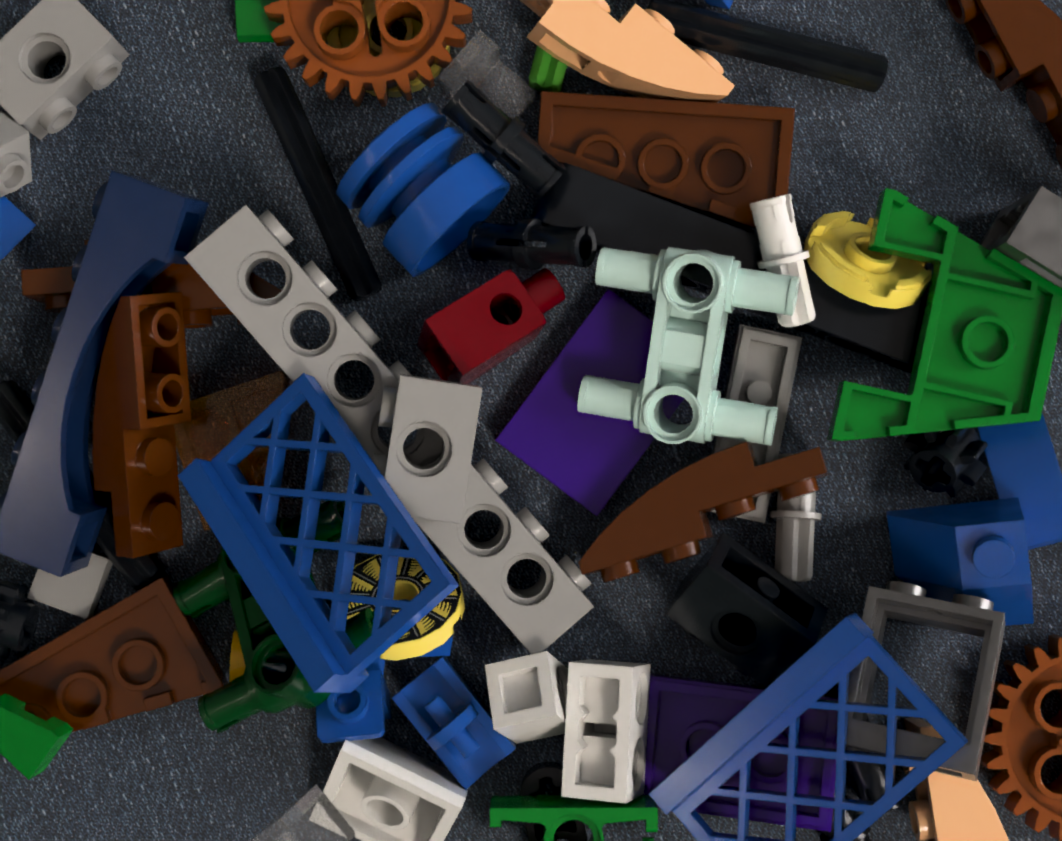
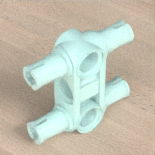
M606 247L601 248L596 265V285L652 294L653 301H656L645 378H642L640 384L590 375L584 376L579 389L578 412L633 421L634 428L639 429L640 433L651 434L655 439L666 444H680L685 441L705 444L706 441L712 442L714 436L771 446L776 428L778 407L721 398V391L716 390L728 313H732L734 307L793 316L800 277L741 268V261L735 260L734 256L721 255L708 250L668 247L667 250L661 249L659 255ZM689 263L703 265L710 271L713 278V288L708 297L695 298L684 290L681 275ZM678 395L685 398L693 411L692 421L687 424L671 422L665 416L662 408L665 396Z

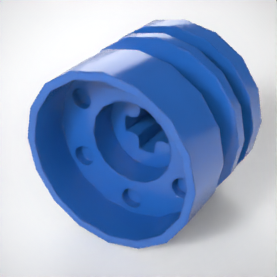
M425 103L409 111L376 136L350 166L341 179L336 191L339 199L350 210L362 207L358 218L366 228L378 226L390 218L396 217L387 231L382 244L412 277L425 273L467 239L471 226L477 221L484 222L502 202L510 189V183L481 152L473 153L457 163L451 164L464 141V136L457 126L443 129L447 119L435 103Z

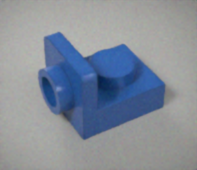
M380 669L367 671L370 676L351 693H331L324 702L316 706V730L320 742L334 743L344 742L345 740L380 738L384 735V719L392 718L391 696Z

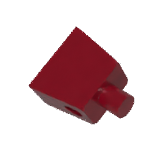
M547 268L541 269L523 282H520L511 269L505 270L424 321L416 345L440 380L470 384L533 341L547 323L543 314L564 301L565 293L559 281ZM492 314L503 316L509 325L499 323L493 318Z

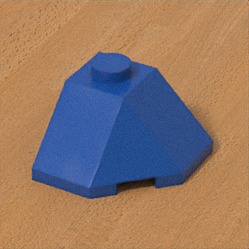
M1018 497L887 511L895 576L906 583L925 588L927 590L925 597L952 602L954 594H966L990 600L994 603L993 611L1005 613V626L1034 623L1032 580L1025 521Z

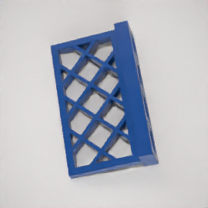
M303 373L211 461L195 458L178 475L314 693H351L370 676L366 668L459 586L315 377ZM307 400L315 412L311 442L288 440L291 414ZM330 435L336 443H329ZM256 447L269 448L264 486L249 485L237 466ZM286 449L310 451L305 490L281 488ZM327 452L344 454L350 463L347 493L322 491ZM365 486L367 487L372 496L364 495ZM256 494L262 495V500H261V502H260V500L258 499V497H257ZM280 497L303 499L298 538L283 537L276 526ZM321 500L345 502L340 543L315 540ZM362 504L379 505L387 516L383 547L357 545ZM401 538L409 550L400 549ZM290 546H296L295 554L290 548ZM314 548L339 551L333 592L318 591L310 579ZM356 553L382 556L376 597L350 594ZM399 557L416 559L431 580V583L411 601L393 600ZM324 599L332 600L331 609ZM349 602L375 605L372 634L357 649L345 632ZM392 607L402 608L391 618Z
M853 613L840 621L652 790L649 795L665 815L673 812L697 841H796L797 805L835 809L834 837L829 841H853L961 749L968 740L872 636L874 632L857 613ZM868 656L888 677V705L848 702L849 673ZM839 682L838 701L820 699ZM898 689L914 707L897 706ZM809 708L838 711L837 749L799 745L800 716ZM848 712L887 715L886 754L847 750ZM897 716L925 718L945 741L926 758L896 755ZM789 727L788 744L771 743ZM758 753L788 755L787 792L750 788L751 760ZM799 756L836 760L835 797L797 793ZM846 762L886 764L885 793L875 802L845 799ZM896 766L914 767L895 784ZM740 770L739 787L723 786ZM711 795L739 798L737 835L714 832L695 809ZM750 799L786 803L785 840L749 836ZM845 810L862 812L844 828Z

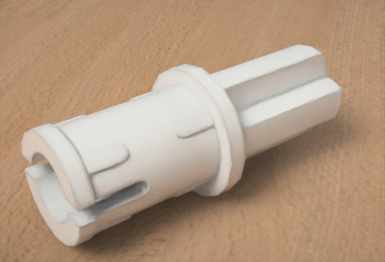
M791 193L749 203L763 259L757 262L759 269L766 268L767 272L800 277L793 316L776 313L778 323L783 327H796L813 321L816 315L803 260L809 258L810 255L808 250H802L794 218Z

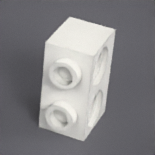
M595 659L569 662L561 797L626 804L644 794L651 664Z

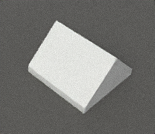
M381 737L353 741L345 740L312 817L361 841H444L463 807L468 788L465 790L449 770Z

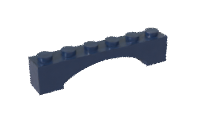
M111 171L108 182H105L99 188L92 207V214L96 220L88 244L81 248L73 263L72 280L75 284L68 306L59 313L52 328L51 340L55 346L47 369L39 375L32 389L31 403L35 407L27 431L18 438L12 451L11 464L15 469L7 492L0 497L1 554L58 577L88 566L107 510L106 506L95 501L88 460V434L93 396L109 327L121 296L142 294L155 278L173 263L189 264L184 257L194 249L209 204L208 202L138 176Z

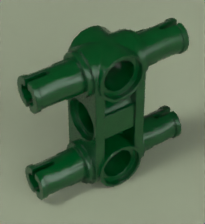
M326 501L320 505L315 540L333 542L341 537L345 502ZM301 515L293 519L278 517L276 519V526L283 537L298 538ZM290 546V548L295 554L296 546ZM223 547L217 556L216 562L208 565L205 569L191 577L174 584L173 596L175 602L187 616L191 614V618L199 617L203 612L225 600L230 599L246 667L243 675L199 697L198 710L204 724L210 730H217V733H222L229 729V727L261 711L280 713L293 705L307 709L316 707L331 694L313 692ZM314 548L313 553L319 551L320 549ZM310 572V579L314 583L312 572ZM370 608L364 609L346 621L345 632L356 649L372 634L374 611H371Z

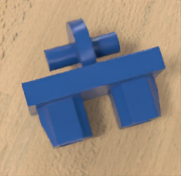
M441 656L392 697V700L465 790L491 767L516 749L513 741L493 730L491 713L445 656Z

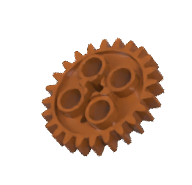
M279 0L264 6L269 21L283 23L270 33L276 46L292 45L283 56L289 68L293 69L307 63L302 74V78L307 86L312 87L325 77V92L329 99L334 100L345 86L349 88L351 100L356 107H360L366 90L374 91L380 106L386 107L390 88L397 87L401 95L409 101L412 99L410 81L418 78L429 88L434 87L435 83L430 67L436 64L444 69L451 70L454 67L453 59L446 46L465 48L467 43L466 34L454 25L473 22L472 8L459 3L464 0H376L375 8L382 52L379 56H373L370 54L368 22L362 7L365 0ZM401 18H413L423 25L417 36L406 41L397 40L389 34L392 24ZM349 25L358 30L355 41L348 47L333 48L326 44L327 36L335 27Z
M1052 634L1048 636L1049 654H1046L1038 646L1027 644L1024 646L1028 665L1023 666L1010 660H1006L1003 663L1012 680L1008 685L995 681L993 692L1000 699L997 705L991 704L989 717L993 719V726L986 728L984 742L993 745L994 750L983 754L980 764L988 769L1000 770L990 780L988 786L998 794L1011 792L1004 804L1008 811L1016 816L1027 811L1025 818L1027 826L1040 833L1049 824V835L1058 841H1062V769L1058 778L1049 784H1043L1041 779V769L1047 759L1059 755L1062 762V704L1057 715L1049 720H1044L1040 710L1042 699L1052 690L1057 689L1062 700V636Z

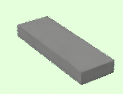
M739 325L723 398L778 407L772 445L748 442L752 445L757 464L761 465L778 459L802 337ZM715 436L712 454L746 441ZM771 493L753 498L756 510L736 517L765 523Z

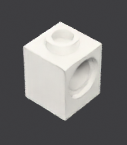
M548 651L485 665L493 730L516 744L565 734L567 667Z

